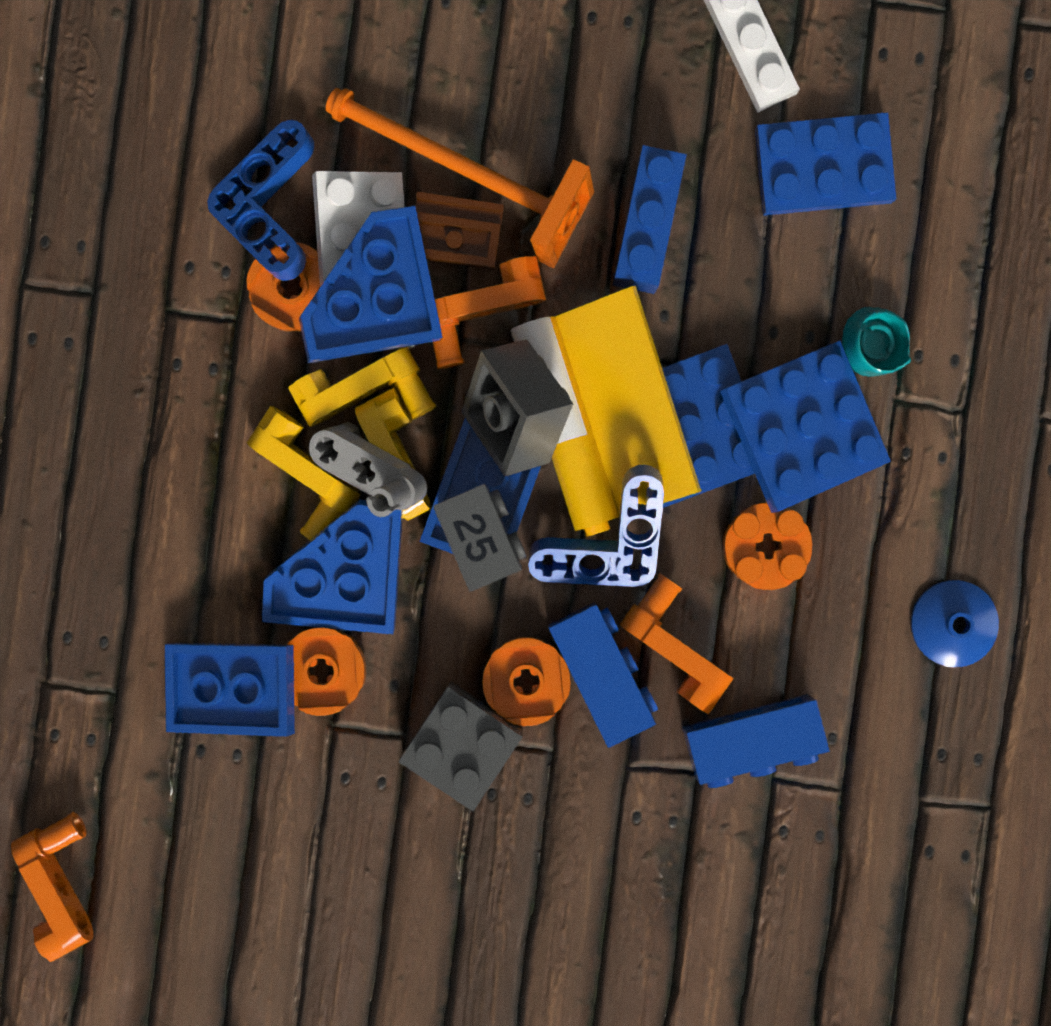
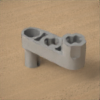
M346 422L338 426L328 427L314 434L310 440L309 451L314 463L370 495L371 497H367V506L375 516L386 517L396 509L406 510L422 501L426 496L427 484L424 477L418 471L412 469L408 463L364 440L361 436L360 428L353 423ZM367 460L371 461L370 469L375 472L370 477L366 475L368 468L362 464V462Z

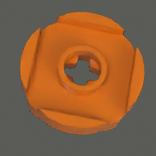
M296 242L306 254L305 268L298 276L301 278L299 286L303 289L299 296L292 295L290 299L284 298L285 289L280 286L283 280L275 278L256 258L250 266L246 280L253 310L264 322L282 331L301 332L299 317L319 290L320 281L317 251L308 245ZM278 246L270 250L283 264L288 261L289 257Z
M758 503L746 507L729 524L723 537V555L727 566L744 583L757 589L776 590L790 585L805 574L812 556V537L808 526L798 512L786 508L779 512L771 513L767 503ZM767 533L771 534L773 541H778L779 549L773 551L772 558L765 559L764 552L756 551V543L762 542L764 534Z
M313 627L302 631L289 641L287 645H294V705L298 706L299 710L315 716L331 715L340 712L357 698L366 679V661L362 650L357 645V641L353 636L339 629ZM318 659H325L328 666H333L334 674L328 675L327 682L320 683L319 677L310 673V667L316 666Z
M535 637L514 638L493 651L485 666L482 680L483 692L490 707L498 715L505 718L506 721L518 726L539 725L552 718L561 709L563 703H565L571 684L569 669L562 655L554 645ZM530 669L531 675L539 677V683L532 685V692L523 693L522 686L514 685V678L520 677L521 670Z

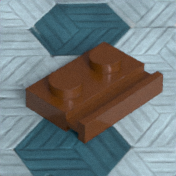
M417 192L415 207L426 260L495 271L504 204Z

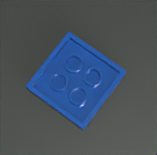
M841 341L720 391L771 513L779 512L891 462Z
M728 344L662 368L701 488V492L663 503V508L755 474L720 392L741 382Z

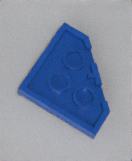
M415 206L371 212L315 296L309 302L299 317L308 363L434 342L443 338Z
M358 500L266 576L263 584L262 622L393 635L396 625L403 510L396 509L386 517H378L370 512L367 500Z

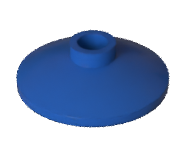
M948 580L931 586L918 598L912 611L911 632L917 647L927 658L943 666L963 667L979 661L990 651L998 635L999 618L993 601L981 588L969 582ZM963 617L966 621V627L962 632L957 633L953 629V622L956 618Z

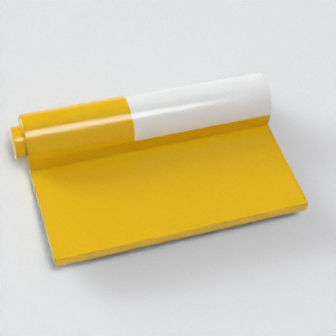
M636 286L628 287L560 315L536 319L511 329L513 341L518 342L526 339L529 341L537 354L544 359L547 368L560 386L567 391L570 400L573 402L572 409L551 459L574 531L583 529L585 536L588 537L611 529L608 521L618 518L620 515L624 475L630 468L636 465L645 464L653 466L660 472L664 489L663 503L701 492ZM640 482V486L637 488L638 504L646 505V490L649 487V482Z

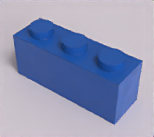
M645 145L642 146L612 286L622 288L636 286L637 291L655 294L657 291L687 154Z
M593 602L548 625L608 748L656 725L651 713L658 710L657 705L647 686L638 689L631 675L638 671V667L628 647L621 650L618 649L612 634L618 632L619 629L608 607L600 611L597 604Z
M808 694L682 726L694 776L700 785L707 783L708 788L729 785L734 782L733 776L749 772L751 777L769 775L776 772V765L792 762L794 766L812 764L819 760V754L830 752L817 700Z

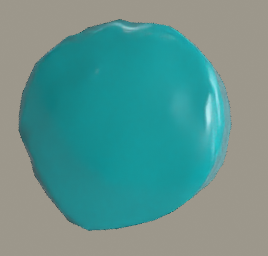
M863 307L852 314L847 320L843 329L842 346L854 372L862 376L875 377L898 371L911 362L909 329L907 322L900 315L881 307Z

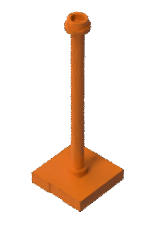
M335 88L328 97L326 112L330 113L334 120L342 122L348 117L541 214L540 222L530 241L538 261L553 269L555 268L594 194L589 166L573 159L555 194L547 198L355 102L354 92L347 88L343 90Z

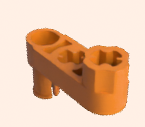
M536 256L519 257L499 264L502 284L435 299L443 337L439 341L432 342L437 360V369L464 364L456 326L460 324L459 322L525 308L546 301Z
M659 573L658 578L638 606L633 604L619 625L689 675L679 687L677 693L709 715L734 678L661 628L663 623L659 620L677 594L681 592L682 588Z
M75 812L70 813L67 817L43 830L35 828L11 843L13 858L46 921L33 928L34 944L38 952L49 962H53L88 943L94 937L90 919L54 855L55 852L87 835L84 822Z

